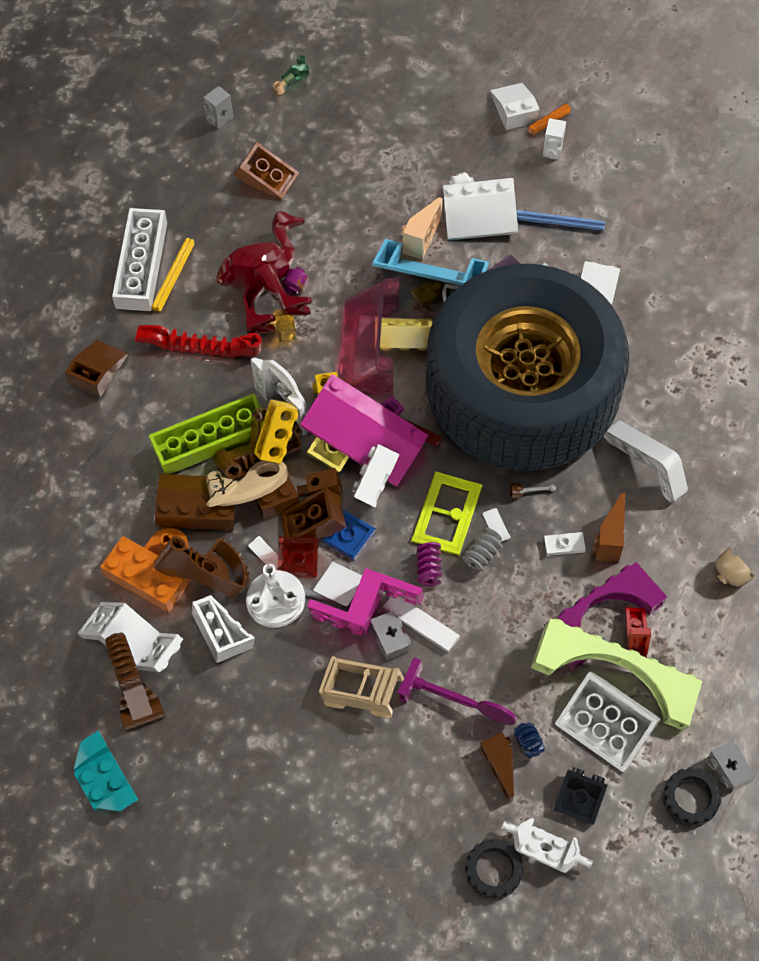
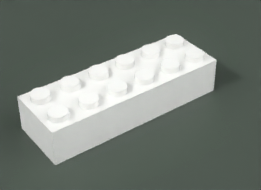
M129 209L112 295L116 309L152 310L167 228L165 210Z

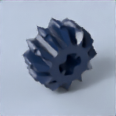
M528 721L514 728L516 741L527 758L536 757L545 751L542 738L533 723Z

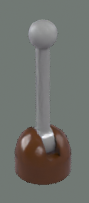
M510 483L509 485L511 499L521 497L524 492L546 490L554 492L556 490L553 484L549 485V487L523 488L519 483Z

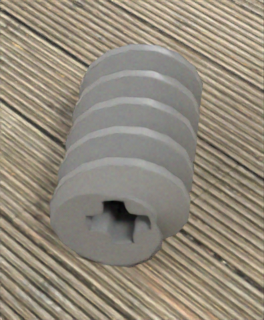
M486 528L484 533L480 534L479 539L471 545L470 550L466 551L462 559L471 568L482 572L484 570L482 565H488L486 559L492 560V554L496 555L498 553L496 548H502L500 543L502 540L501 536L493 529Z

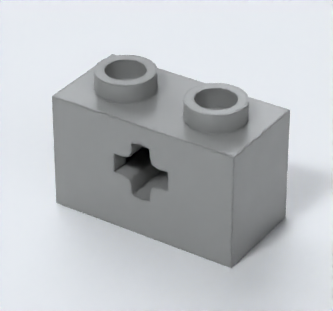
M220 86L204 97L206 119L209 124L219 129L233 118L231 96Z
M393 611L371 619V629L386 662L409 653V645H411L407 633L403 634L401 630L403 625L399 616L395 617Z
M733 740L714 749L708 756V763L711 769L717 771L722 786L728 789L730 793L751 783L756 776Z

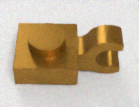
M438 280L429 286L426 282L412 290V295L420 306L423 307L437 299L436 294L442 293L444 284Z

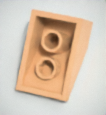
M437 198L411 217L407 225L403 226L401 231L403 236L401 241L403 254L423 260L441 222L442 198Z

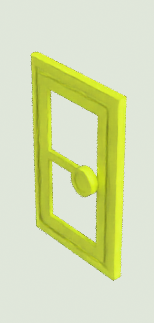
M435 472L411 542L419 545L427 542H437L441 544L440 551L459 556L482 489V484ZM442 484L469 491L463 511L459 508H454L450 512L434 507ZM432 511L449 515L453 520H459L452 542L425 534Z

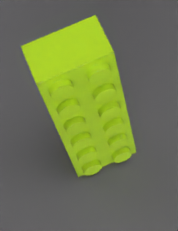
M253 393L150 434V443L163 473H175L214 457V454L219 450L229 451L234 447L249 443L251 440V415L255 413L256 408L262 411L255 394Z

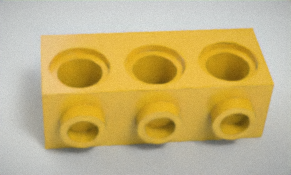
M270 399L254 454L260 460L281 463L287 452L286 446L292 436V427L298 417V409L291 403Z

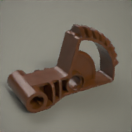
M263 407L262 411L256 408L255 413H252L251 440L248 444L241 445L238 448L234 447L230 451L219 450L214 454V463L227 478L237 479L247 474L255 463L263 461L254 454L261 431L260 424L261 421H264L267 408ZM296 421L292 427L293 440L287 443L286 454L301 448L299 435L302 433V429Z
M173 536L153 562L154 568L162 574L194 580L231 598L239 595L251 580L249 578L250 572L247 571L248 566L244 564L245 559H241L242 553H237V547L233 548L231 542L227 543L225 541V537L222 539L218 538L207 554L201 555L198 551H193L192 547L186 548V543L181 537ZM220 557H222L231 568L235 578V582L229 580L228 568Z
M122 632L111 634V636L105 639V643L118 683L122 689L119 712L125 730L127 731L165 717L159 697L141 680L126 635Z

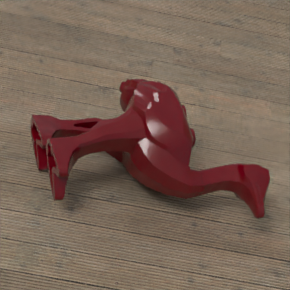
M283 211L277 212L273 218L272 232L278 244L274 242H261L239 247L229 254L219 267L216 282L225 287L231 285L235 289L244 292L242 303L246 311L247 334H262L275 331V326L270 324L276 320L275 315H258L254 309L256 300L265 289L277 297L283 315L306 316L311 314L310 308L307 307V305L312 303L311 297L287 295L279 282L287 274L295 257V249L286 232L296 226L303 225L305 223L304 218L295 217Z

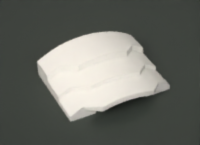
M251 359L255 389L266 400L278 393L287 403H291L298 409L296 422L300 425L308 409L291 375L273 360ZM299 426L302 429V433L300 434L301 437H304L306 434L309 433L307 430Z

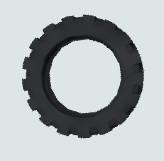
M688 767L685 770L680 769L677 773L672 774L663 791V803L666 805V811L672 815L675 821L678 820L685 826L689 824L695 827L699 824H706L707 821L714 817L721 805V790L717 787L719 785L717 781L711 778V774H706L699 768L697 770L693 769V767ZM684 781H694L701 784L709 794L708 807L700 813L685 811L675 800L676 787Z
M496 838L492 840L486 839L482 843L476 844L473 850L470 851L466 861L465 873L469 885L473 887L472 889L476 893H480V896L484 898L490 897L491 899L501 897L502 899L512 894L519 886L523 875V863L520 853L515 850L513 845L510 846L507 841H498ZM487 852L502 853L511 862V877L501 886L487 885L477 875V861Z

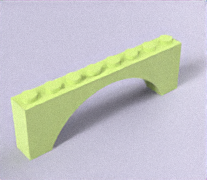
M550 618L545 624L531 665L532 669L550 676L561 666L578 660L596 659L617 664L635 674L649 688L660 707L663 723L682 731L690 726L702 681L696 679V676L679 672L673 666L662 665L656 659L645 658L637 651L621 648L617 643L604 641L598 635L587 634L579 627L566 625L562 620Z

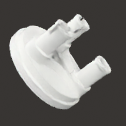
M266 564L263 567V574L258 576L247 590L246 606L249 614L258 624L268 628L285 627L293 623L301 615L305 606V592L302 584L294 575L276 570L273 564H269L270 567Z

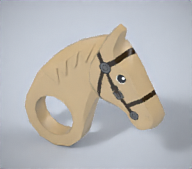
M263 460L255 463L240 481L225 478L219 471L210 472L206 478L210 496L207 506H229L263 497L276 490L287 480V466L283 462L275 463ZM267 471L278 472L276 475L271 477L259 476L260 474Z

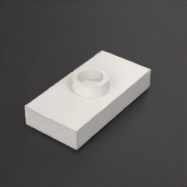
M583 532L548 535L543 538L546 556L584 553L586 551Z

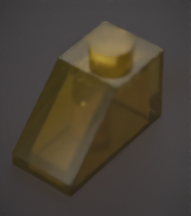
M281 309L274 310L278 342L297 340L294 316L283 315Z

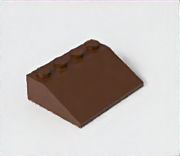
M159 474L155 527L233 531L235 505L207 506V502L210 500L206 482L207 476Z

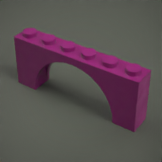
M635 562L631 566L628 564L620 571L621 573L617 576H610L603 586L595 587L586 598L581 597L575 602V606L571 609H564L557 619L562 620L568 626L581 628V620L585 613L596 604L608 600H622L633 603L640 608H645L646 613L650 616L665 605L667 596L641 566ZM588 659L574 661L567 665L574 671L588 661Z

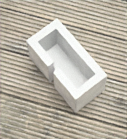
M549 118L545 133L543 157L559 160L564 141L566 121Z

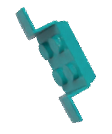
M99 730L81 741L74 766V775L94 811L100 809L123 811L138 801L136 794L118 766Z

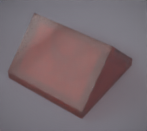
M279 536L278 570L288 572L294 576L317 577L320 553L319 539Z

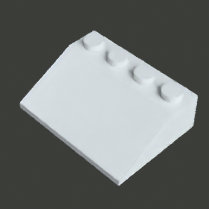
M513 178L443 185L448 241L518 233Z
M590 672L586 675L555 725L624 773L661 719L595 673Z

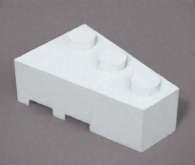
M379 444L376 447L372 446L368 454L370 460L368 464H363L359 473L362 476L359 482L355 481L351 489L354 492L352 496L376 507L377 499L383 491L384 485L400 454Z

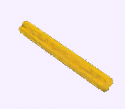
M186 238L152 304L154 311L160 312L194 246L193 239Z

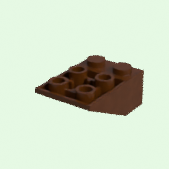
M95 340L74 357L66 369L65 375L68 384L101 397L125 361L128 353Z

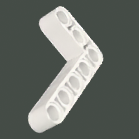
M617 420L610 426L604 438L613 446L656 470L662 494L669 502L674 503L688 491L682 461L675 451L620 420Z

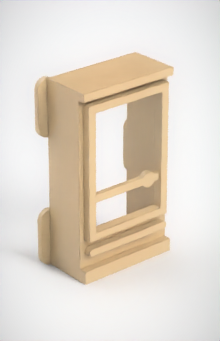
M332 656L320 686L319 694L327 707L343 709L346 705L370 710L373 716L389 719L392 717L393 712L389 701L396 681L403 682L404 677L398 668L391 669ZM339 670L364 675L357 695L332 690ZM367 676L377 677L370 697L361 696Z

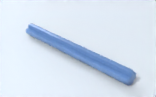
M516 210L517 220L594 230H604L605 221Z

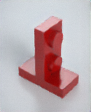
M625 607L626 650L637 651L641 656L647 658L651 628H647L646 609Z

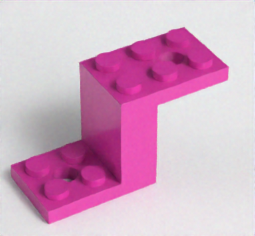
M365 568L348 612L312 599L309 600L307 607L314 620L324 623V620L331 622V625L335 628L343 629L345 627L350 629L352 634L361 636V634H368L371 619L375 616L384 592H386L387 596L397 599V597L403 598L410 605H416V603L421 605L424 596L421 587Z

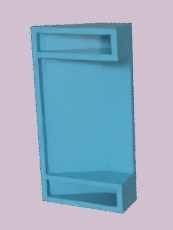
M388 239L384 240L372 263V266L457 285L464 284L474 276L487 271L489 267L488 261L472 258L466 273L400 259L402 242Z

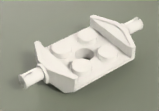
M533 818L523 822L520 826L504 821L501 829L513 834L516 851L564 873L573 866H576L577 863L586 868H591L593 860L579 854L580 849L577 838L574 837L572 843L532 826Z

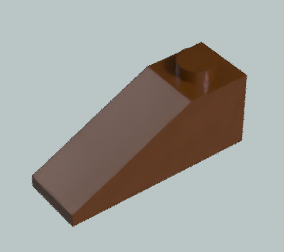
M500 732L480 742L479 749L507 801L511 803L514 798L513 744L508 736L505 737L503 732Z

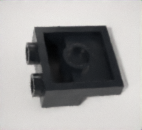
M573 767L572 770L568 769L554 810L594 825L608 784L604 782L605 778L593 774L592 777L584 775L585 771L580 768Z

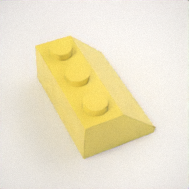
M377 318V348H381L383 351H389L392 348H399L401 351H408L410 348L427 351L432 319Z
M315 437L305 453L329 468H336L337 472L341 471L349 458L318 437Z

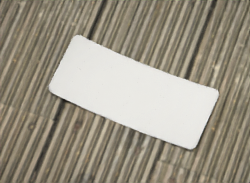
M497 508L483 512L488 527L501 536V541L511 538Z
M260 536L248 545L265 564H268V567H270L269 564H273L277 569L284 562Z

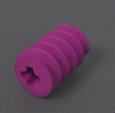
M427 542L417 547V581L421 585L437 586L442 583L439 580L442 577V573L438 572L442 570V566L439 565L442 562V559L439 558L441 556V551L439 550L441 549L440 543Z

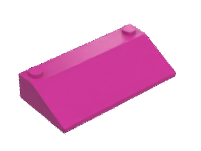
M331 374L299 425L362 466L364 463L368 464L370 460L368 454L372 446L376 447L377 444L400 454L387 479V482L395 487L400 483L428 437V434Z

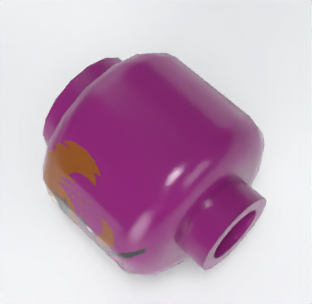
M299 267L289 269L282 283L285 287L284 290L292 295L303 293L309 281L308 276L305 274L306 271Z

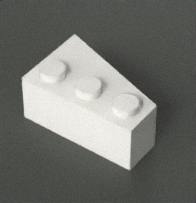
M211 595L192 603V615L216 663L253 649L255 638L248 634L241 627L242 625L235 621L228 614V611Z

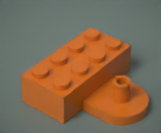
M169 527L158 530L145 547L122 536L100 566L103 576L169 613L191 580L162 574L154 568L153 562L171 537H181L186 543V548H189L187 538L182 531Z

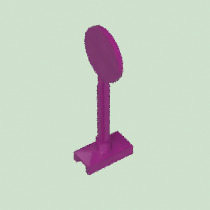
M415 657L397 692L400 695L399 700L407 703L413 688L420 691H428L470 708H476L484 716L497 723L515 725L517 717L512 711L490 701L476 702L472 698L437 686L419 677L423 666L422 661Z

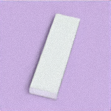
M397 597V599L389 598L383 606V611L386 613L393 611L395 617L399 616L404 625L449 653L460 635L416 606L406 603L405 599Z

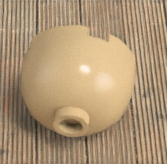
M728 547L717 559L716 569L719 572L717 577L724 585L729 583L735 587L743 586L750 582L755 575L752 574L750 568L738 555L735 557L732 554L733 551Z

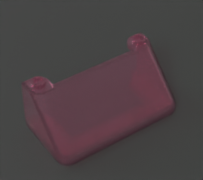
M386 278L349 297L345 301L338 378L363 394L393 396L394 363L389 357L379 356L382 317H389L393 309L399 310L400 278Z

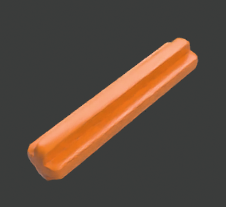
M565 103L530 125L528 131L535 135L548 126L549 118L559 120L571 112V107Z

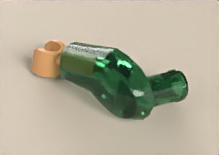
M300 55L297 57V65L292 66L281 76L283 81L274 83V91H277L278 95L284 93L283 86L287 85L289 87L296 82L306 80L310 76L311 68L307 65V58Z

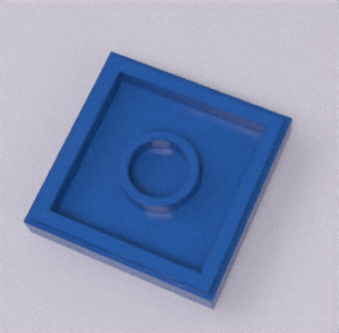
M343 509L346 528L332 536L322 538V542L350 559L355 560L375 533L376 528Z

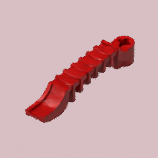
M140 325L137 329L135 342L150 343L163 350L169 349L173 352L176 350L181 351V353L211 354L213 357L218 355L222 358L226 356L233 359L239 355L258 356L261 353L262 339L257 333H249L246 336L233 337L231 342H227L226 337H223L222 341H217V336H213L212 340L207 339V335H203L202 339L197 338V334L187 337V332H183L182 336H177V329H173L169 335V330L163 326Z

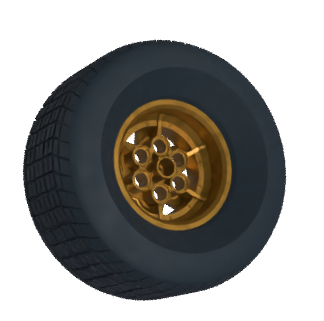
M512 264L487 270L458 287L445 300L434 318L427 342L426 391L430 407L438 424L440 423V427L447 433L446 435L462 450L482 462L517 471L544 470L560 466L590 450L605 435L616 417L629 369V345L626 332L617 312L605 296L590 283L570 272L539 264ZM557 364L559 365L560 373L553 371V367Z

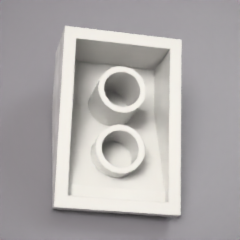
M523 83L490 90L506 130L531 125L539 120V106L535 97Z

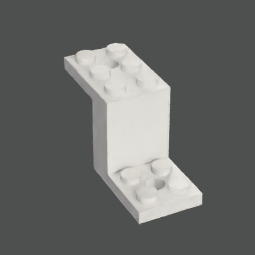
M101 602L77 633L83 639L99 640L105 646V639L111 636V634L124 633L137 669L160 672L167 667L168 660L172 654L179 650L180 643L183 640L178 634L159 633L126 603Z

